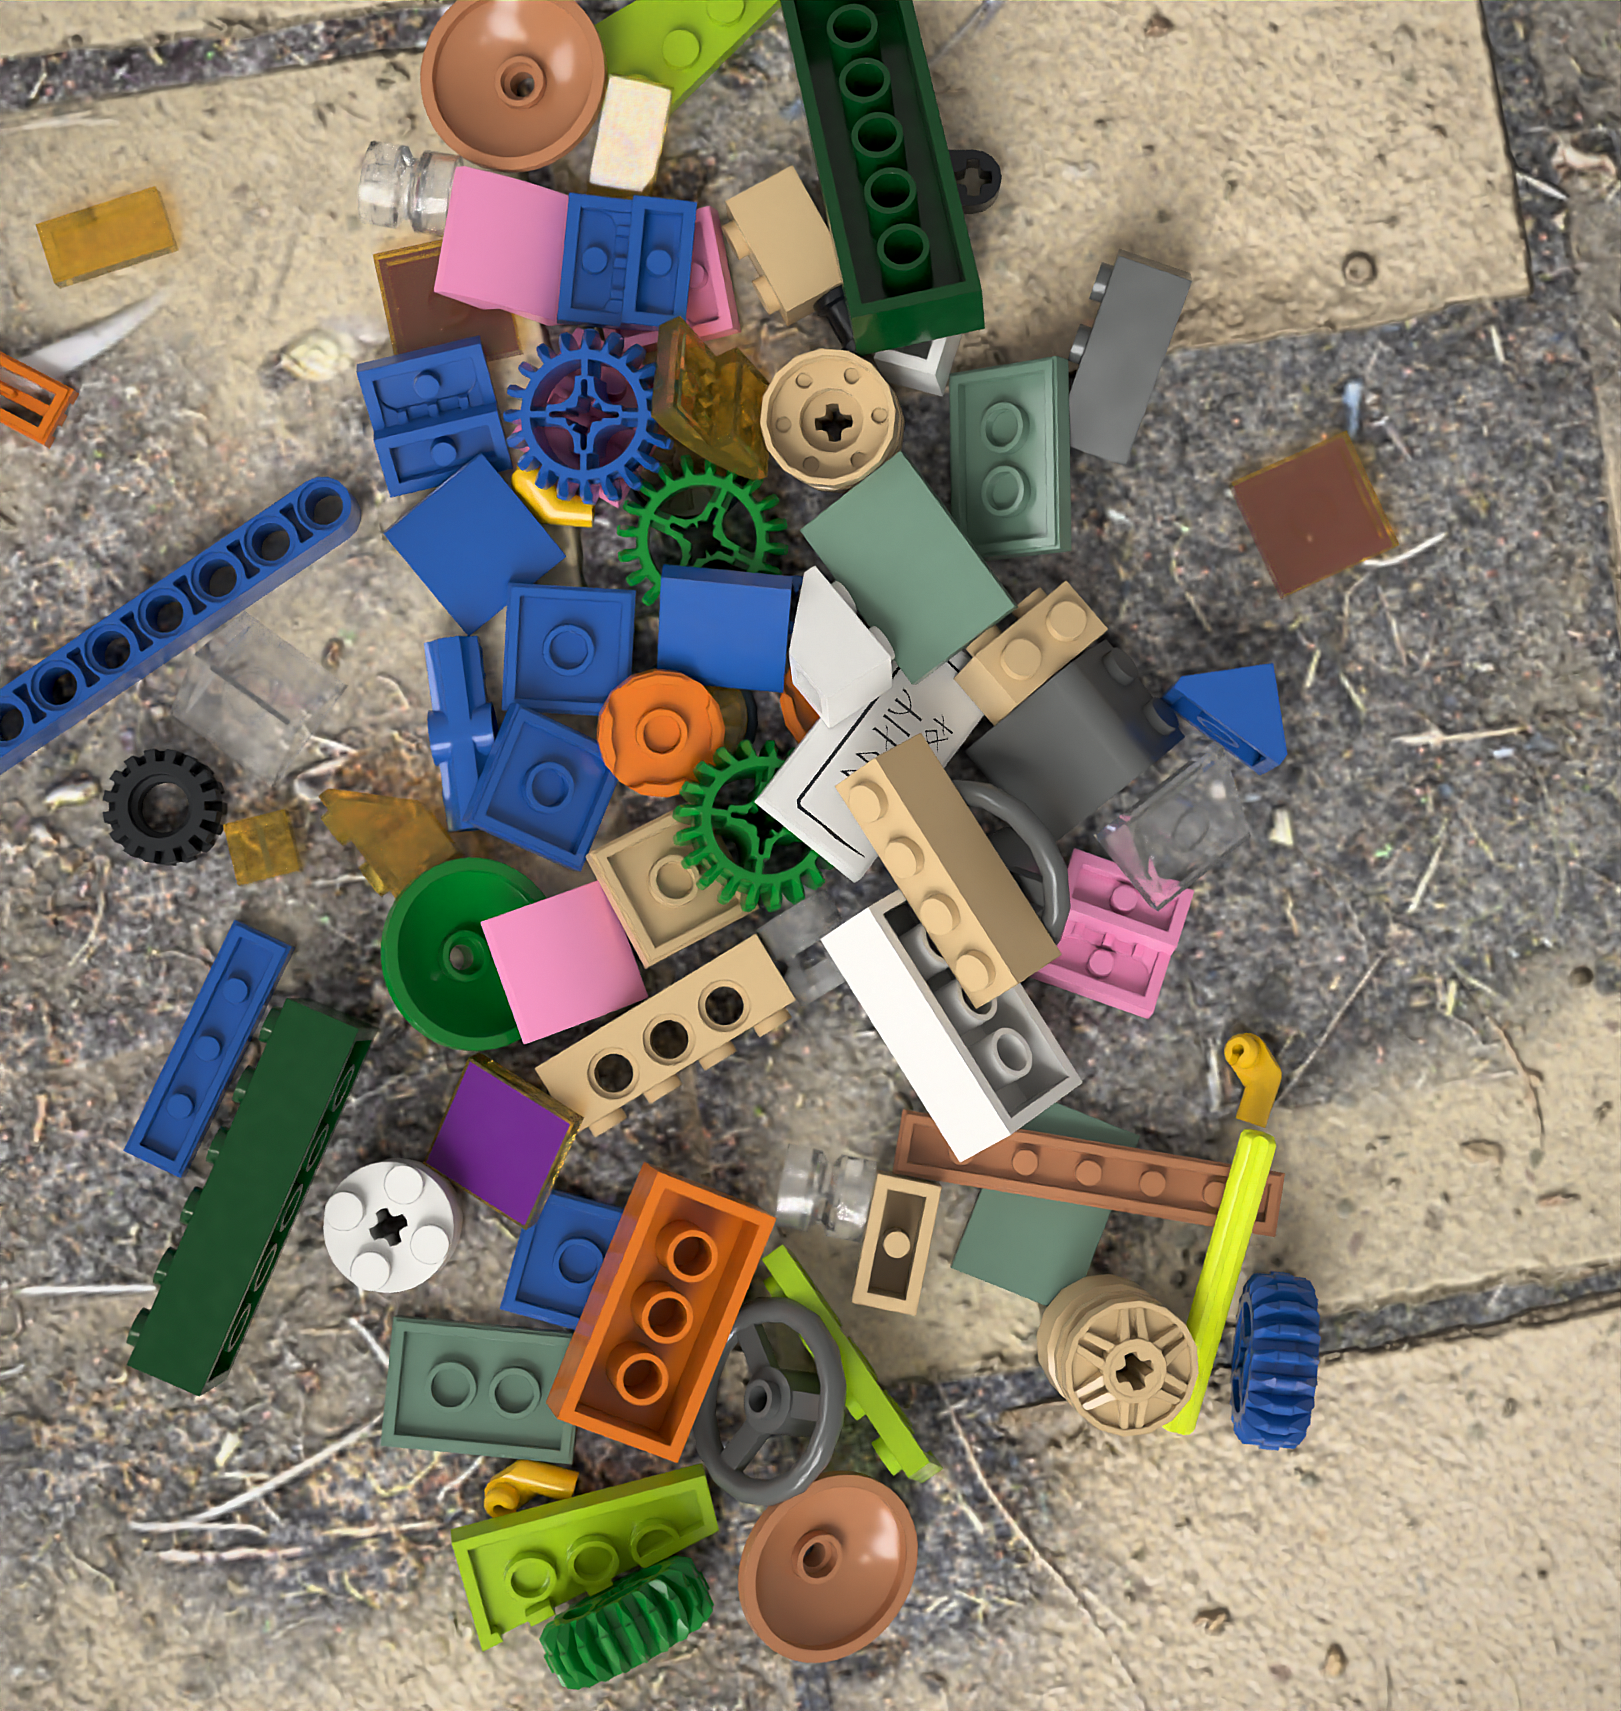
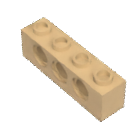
M754 934L537 1066L535 1070L565 1120L570 1124L574 1135L589 1127L594 1137H597L628 1118L622 1109V1106L644 1094L649 1104L681 1086L682 1082L676 1073L697 1060L705 1071L737 1052L731 1040L753 1027L760 1038L791 1019L792 1016L786 1006L796 1001V998L758 935ZM721 987L735 989L741 995L744 1003L742 1015L736 1022L730 1025H722L715 1022L707 1010V1002L710 995ZM667 1020L680 1023L688 1034L687 1048L676 1058L662 1056L657 1052L653 1044L655 1029L659 1024ZM610 1054L624 1056L629 1060L633 1068L632 1081L622 1091H613L606 1088L599 1078L600 1063Z

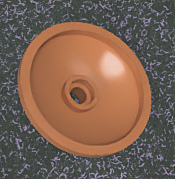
M457 0L443 14L432 30L423 53L420 71L423 104L427 116L440 138L453 151L470 163L488 170L504 173H518L539 169L552 164L572 151L594 125L604 102L608 79L607 58L601 36L590 17L574 0ZM527 78L534 79L533 91L525 97H519L517 95V88L520 82Z
M839 1470L820 1473L804 1493L777 1505L768 1506L755 1523L747 1538L738 1573V1591L742 1611L753 1632L773 1651L791 1660L804 1663H823L838 1660L859 1651L876 1639L890 1625L902 1608L913 1584L917 1567V1534L914 1522L903 1501L889 1487L871 1476L855 1471ZM814 1544L811 1553L808 1556L804 1557L809 1547Z

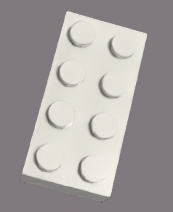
M900 889L869 906L820 939L959 1162L1010 1136L1083 1083L1021 983L975 1009Z

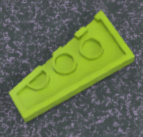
M636 0L598 22L595 26L605 48L608 68L607 88L601 111L639 147L781 7L780 0Z
M782 1244L762 1258V1261L772 1274L763 1280L771 1296L793 1299L818 1314L837 1343L847 1383L845 1406L856 1420L866 1415L880 1435L871 1444L891 1474L894 1476L903 1470L908 1478L924 1483L941 1471L943 1467L932 1451L929 1450L925 1453L914 1438L913 1434L915 1431L912 1423L897 1401L895 1402L886 1389L883 1391L876 1382L879 1378L875 1373V1369L850 1336H845L840 1328L843 1326L840 1319L794 1253ZM799 1334V1337L801 1338L802 1342L804 1343V1345L806 1346V1348L808 1349V1351L810 1352V1354H811L812 1357L814 1358V1355H813V1353L811 1352V1350L809 1349V1347H808V1345L806 1344L805 1340L803 1339V1337L801 1336V1334Z
M703 1463L453 1528L451 1529V1543L482 1652L503 1642L502 1634L526 1622H529L532 1627L556 1615L555 1607L586 1591L591 1597L612 1586L613 1577L637 1565L647 1568L718 1532L719 1528Z

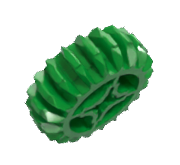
M689 454L681 456L680 464L684 475L675 479L670 468L665 463H661L662 466L658 475L665 485L656 491L650 482L643 479L640 492L650 498L644 508L630 500H626L623 505V509L629 514L638 516L639 521L637 527L626 524L617 526L618 536L636 538V548L619 551L618 559L620 562H631L639 559L642 569L632 572L626 577V581L630 586H635L647 578L654 586L642 598V602L646 606H651L658 600L661 586V573L656 567L651 554V528L677 540L682 550L680 566L689 567L693 558L691 555L693 544L685 539V535L673 530L672 526L677 525L689 530L690 527L696 525L699 529V523H708L715 509H718V513L713 522L715 526L713 537L721 542V546L734 551V555L729 556L717 551L714 555L710 556L706 551V558H697L693 567L703 568L712 561L720 560L735 565L746 572L782 575V571L777 567L765 564L768 553L777 556L788 554V545L769 543V532H780L787 529V520L785 518H777L767 522L763 513L778 505L779 499L776 494H772L757 502L752 494L761 487L764 480L759 474H755L744 487L738 484L736 480L741 473L742 463L737 460H733L729 465L726 477L716 474L718 467V457L716 454H707L705 473L694 472V462ZM698 487L715 488L712 498L702 514L694 519L685 520L677 518L660 510L669 499L680 492ZM733 497L744 505L754 522L757 534L755 554L732 543L724 534L723 522Z
M742 740L737 745L736 758L726 747H720L713 755L715 767L710 763L700 761L693 769L695 777L700 783L685 781L679 790L681 796L691 804L678 805L673 810L672 817L680 823L690 825V827L676 832L673 836V842L679 846L692 845L694 851L681 860V865L687 870L701 864L706 872L698 878L696 882L697 887L704 890L715 880L719 882L722 887L717 894V901L723 905L727 904L733 898L736 891L741 892L740 905L742 911L751 912L755 909L761 894L767 911L775 912L781 908L782 894L789 902L796 905L805 899L803 885L817 890L825 883L819 868L826 870L834 868L827 860L754 802L794 751V747L786 753L782 760L777 758L778 747L775 740H767L762 745L759 757H757L755 748L750 740ZM755 779L754 789L748 794L746 805H729L725 810L712 808L720 788L733 781ZM757 812L761 815V825L771 828L761 839L757 837V827L747 823ZM712 828L715 829L716 835L729 838L736 844L740 857L739 866L722 852L715 840ZM792 842L804 843L802 854L793 868L780 873L763 874L764 863L770 859L773 846L788 847Z
M672 1556L647 1568L642 1567L613 1581L612 1586L591 1597L587 1594L585 1598L569 1605L566 1611L556 1615L554 1620L547 1623L539 1638L545 1651L543 1656L552 1674L555 1673L562 1687L579 1690L583 1687L590 1688L601 1681L607 1682L617 1675L627 1673L643 1663H648L650 1659L660 1653L669 1651L670 1647L687 1639L690 1633L700 1629L713 1612L714 1603L708 1592L710 1587L702 1571L697 1570L692 1558Z

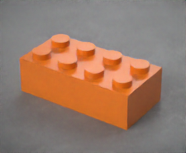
M643 1162L547 1397L546 1404L555 1417L572 1425L678 1463L777 1218L759 1206Z

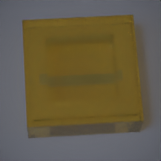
M282 809L223 824L238 886L244 887L303 872L289 810Z

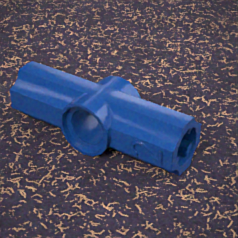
M478 636L439 638L424 643L432 710H429L427 715L430 748L435 766L440 767L443 787L442 797L448 832L479 831L480 829L462 822V819L499 732L494 705L492 702H488L483 648Z

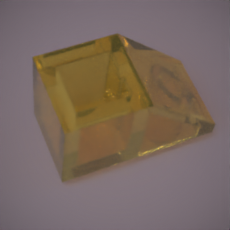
M330 788L318 796L328 809L327 812L320 816L322 821L342 846L347 845L351 841L367 860L359 866V869L381 897L391 892L394 898H397L405 886L420 873L435 865L459 859L465 855L428 805L419 800Z

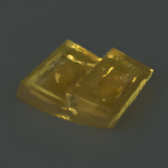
M681 316L659 325L651 417L680 443L717 466L752 480H760L767 477L769 451L767 450L760 426L763 396L770 384L768 380L738 347L716 356Z

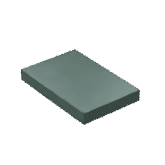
M1052 356L950 373L951 516L985 561L1072 551L1068 359Z
M903 451L895 454L800 529L835 580L840 582L849 592L857 610L870 628L876 626L886 636L895 654L894 661L912 685L920 683L971 644L983 632L996 625L1018 608L1010 594Z
M1057 1102L1020 1128L1132 1148L1137 1147L1140 1136ZM980 1188L950 1267L1048 1307L1063 1288L1086 1277L1111 1210Z
M405 1315L394 1316L380 1446L572 1464L575 1455L577 1426L557 1419L546 1404V1400L574 1332Z

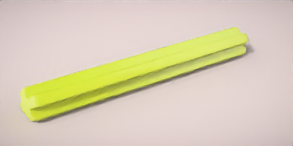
M1244 1129L1240 1134L1186 1323L1197 1346L1199 1374L1190 1400L1171 1422L1162 1426L1170 1432L1190 1435L1195 1430L1277 1147L1274 1137L1263 1131Z

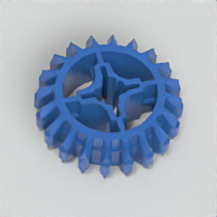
M585 329L582 335L581 349H579L577 341L572 334L568 332L561 333L558 341L561 354L557 355L548 345L540 344L537 346L536 351L543 365L538 369L523 361L518 367L521 374L530 379L526 389L518 385H509L507 388L508 395L522 401L521 410L509 409L503 413L504 421L522 425L521 431L512 433L507 437V444L514 449L530 448L520 457L517 462L518 467L522 471L528 472L541 466L536 475L535 485L540 489L547 490L558 480L557 498L570 501L579 487L582 502L587 505H595L599 498L601 485L609 501H620L622 499V489L619 479L623 478L629 487L639 491L642 488L643 478L636 469L642 465L646 469L658 473L662 466L658 459L649 455L653 446L655 445L664 450H671L673 448L674 441L669 437L658 434L659 425L671 426L678 422V415L671 411L658 410V404L671 400L675 396L674 390L668 385L651 388V385L664 373V369L657 362L640 368L645 359L646 349L639 344H634L622 355L624 337L620 334L610 333L601 349L599 333L594 329ZM601 366L614 368L626 378L634 391L638 408H627L611 403L607 394V383L601 380ZM581 369V375L575 376L574 389L570 397L562 403L547 404L548 398L555 386L571 372ZM591 402H594L592 407L617 417L602 418V421L592 422L590 433H587L588 427L564 418L579 417V414L588 413L591 408ZM544 427H556L569 431L573 438L574 453L580 454V470L569 467L557 457L549 445ZM636 428L634 437L627 449L617 459L600 467V458L606 457V447L610 438L619 431Z
M1286 1272L1253 1273L1243 1286V1293L1239 1298L1238 1315L1235 1316L1236 1326L1229 1382L1231 1383L1230 1404L1232 1406L1231 1420L1234 1424L1233 1430L1242 1444L1256 1445L1258 1449L1279 1451V1448L1295 1449L1306 1437L1307 1428L1311 1425V1411L1315 1407L1314 1396L1316 1386L1318 1385L1317 1372L1320 1362L1319 1343L1321 1337L1319 1336L1320 1315L1317 1312L1318 1299L1310 1280H1306V1278L1294 1277V1275Z

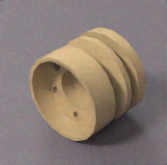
M821 348L796 356L775 373L763 396L760 426L767 450L784 471L818 491L846 494L901 451L905 419L898 396L872 363L850 351ZM840 410V413L847 420L853 421L852 427L842 430V440L835 442L834 438L827 431L822 430V425L832 422L833 412Z
M1112 1274L1083 1277L1063 1288L1045 1309L1037 1332L1038 1361L1049 1383L1066 1398L1067 1402L1083 1418L1098 1430L1122 1437L1151 1433L1171 1422L1191 1398L1199 1374L1197 1346L1186 1324L1135 1281ZM1129 1353L1134 1354V1355H1132V1356H1130V1357H1128V1358L1126 1359V1367H1127V1369L1124 1370V1371H1122V1372H1119L1118 1370H1120V1369H1122L1123 1367H1125V1357H1124V1356L1127 1355V1354H1129Z

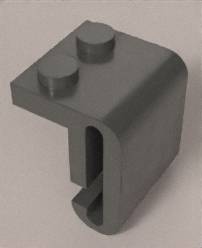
M1105 639L1052 677L971 745L965 753L990 784L1026 803L1049 829L1055 842H1057L1181 742L1185 735L1178 728L1179 721L1172 708L1162 699L1153 697L1137 678L1138 670L1132 659L1121 649L1113 648Z

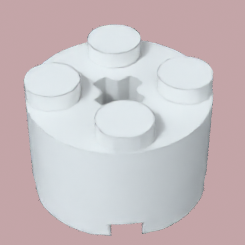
M390 1158L362 1167L340 1183L326 1203L323 1230L328 1253L333 1263L345 1277L362 1290L393 1293L420 1285L447 1264L459 1242L463 1224V1211L454 1187L443 1174L415 1160ZM386 1208H388L392 1216L403 1214L407 1220L408 1225L399 1231L400 1241L394 1233L385 1234L381 1227V1223L387 1219Z

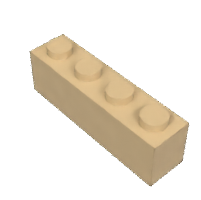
M921 733L873 758L835 786L975 1009L1018 985L1062 955Z

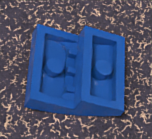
M569 193L557 324L622 330L684 332L697 202L633 195V200Z
M480 335L357 364L356 373L373 427V441L390 498L439 487L479 453H482L497 472L513 469L506 434Z
M482 453L476 455L382 532L468 636L507 606L508 583L534 584L566 557Z

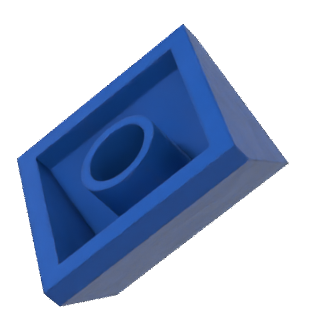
M1273 663L1181 676L1160 698L1177 715L1259 775L1279 766L1287 756Z

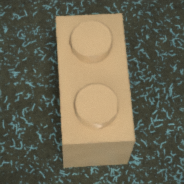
M793 165L725 201L729 222L721 226L722 231L738 260L749 256L760 276L752 280V285L769 315L779 311L784 322L789 326L815 312L813 305L816 301L841 285L830 232Z
M876 1169L851 1292L852 1303L916 1316L942 1190L939 1182Z

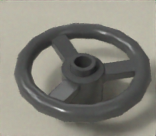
M960 779L953 780V784L968 807L985 809L1010 824L1011 827H1003L987 837L1029 902L1044 907L1040 921L1057 946L1063 936L1071 903L1068 870L1052 833L1026 803L995 785Z
M757 1297L741 1306L694 1421L693 1432L697 1452L715 1484L741 1503L774 1506L804 1493L830 1463L844 1426L847 1383L839 1347L818 1314L787 1297ZM765 1322L784 1323L801 1334L814 1355L817 1373L780 1368L762 1324ZM739 1342L752 1373V1378L746 1387L744 1395V1410L747 1419L724 1448L716 1416L718 1384L729 1353ZM771 1434L811 1437L806 1451L790 1470L771 1479L751 1478L743 1472Z

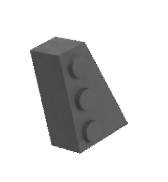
M1119 249L1114 265L1101 263L1089 297L1090 300L1100 303L1092 328L1080 324L1068 357V361L1079 364L1072 386L1069 388L1070 447L1126 466L1192 283L1190 273Z

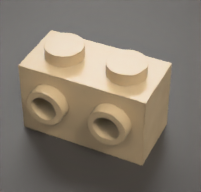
M1067 581L1049 595L1041 587L1037 588L1018 604L1017 609L1011 612L1017 618L1014 624L1003 633L994 625L983 632L966 648L973 658L953 679L994 726L1052 677L1083 654L1108 630Z

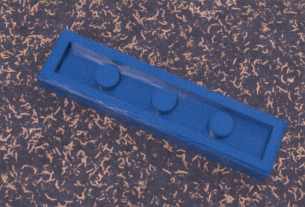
M239 920L233 921L123 1151L179 1178L186 1177L296 947Z

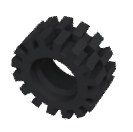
M157 749L143 751V756H131L125 760L124 763L127 767L122 772L118 770L113 772L109 779L115 783L111 791L104 790L102 800L109 802V811L102 813L104 823L111 824L113 829L109 833L113 841L121 844L125 848L123 851L132 857L142 859L144 862L164 866H176V863L180 862L189 863L197 860L196 855L200 852L207 853L214 846L211 842L216 834L221 836L225 825L220 824L222 814H227L228 803L222 802L221 797L225 790L222 783L216 781L213 777L215 773L207 765L199 762L198 759L170 749L165 751ZM163 783H173L179 786L186 794L189 803V810L185 821L177 829L170 832H157L152 829L145 821L142 812L143 801L147 793L153 787Z

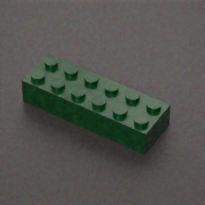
M780 0L786 37L857 356L985 329L981 283L913 1Z
M286 998L283 1007L274 1005L271 1008L259 1034V1041L265 1043L266 1046L257 1067L248 1065L234 1090L232 1101L240 1104L233 1122L230 1128L223 1125L219 1128L209 1147L206 1162L213 1164L204 1188L194 1187L182 1209L179 1221L187 1225L177 1249L170 1246L165 1251L155 1271L153 1283L161 1287L150 1310L143 1307L130 1328L126 1343L133 1346L134 1349L127 1366L199 1397L227 1380L379 1030L378 1027L311 998Z

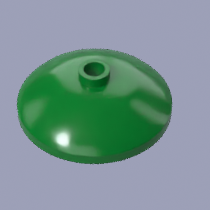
M471 857L459 858L440 863L420 873L405 886L395 899L387 915L382 932V972L389 994L397 1009L412 1027L423 1036L445 1047L463 1051L497 1049L521 1039L480 922L547 899L543 892L528 877L518 870L495 860ZM454 947L458 948L464 957V962L460 969L455 968L450 961V953Z

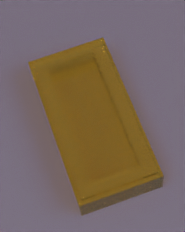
M614 72L609 75L586 195L633 200V195L653 197L674 87Z
M156 186L35 224L53 282L59 289L179 251L161 193Z

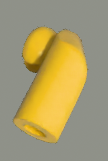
M516 465L515 472L511 475L512 490L539 523L593 528L595 505L584 504L580 495H574L570 501L557 498V487L555 484L547 490L540 489L535 485L536 475L541 466L526 472Z
M1253 1033L1233 1035L1225 1045L1224 1055L1226 1061L1231 1065L1245 1087L1235 1118L1266 1128L1281 1083V1068L1266 1043L1260 1037Z
M519 1459L490 1479L484 1489V1508L488 1515L495 1518L516 1512L518 1508L537 1495L556 1500L571 1498L574 1494L579 1472L543 1461Z

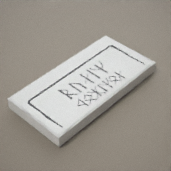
M960 651L917 685H912L894 659L891 660L893 688L831 729L819 717L754 802L851 881L857 882L863 877L878 857V854L835 786L873 758L919 733L923 735L944 768L984 716L983 712L953 679L971 658L963 651Z

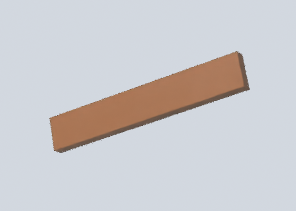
M902 1109L892 1173L1214 1227L1232 1164L1025 1129H1018L1010 1136L959 1162L929 1113ZM1269 1171L1252 1229L1253 1234L1270 1237L1276 1236L1285 1173Z

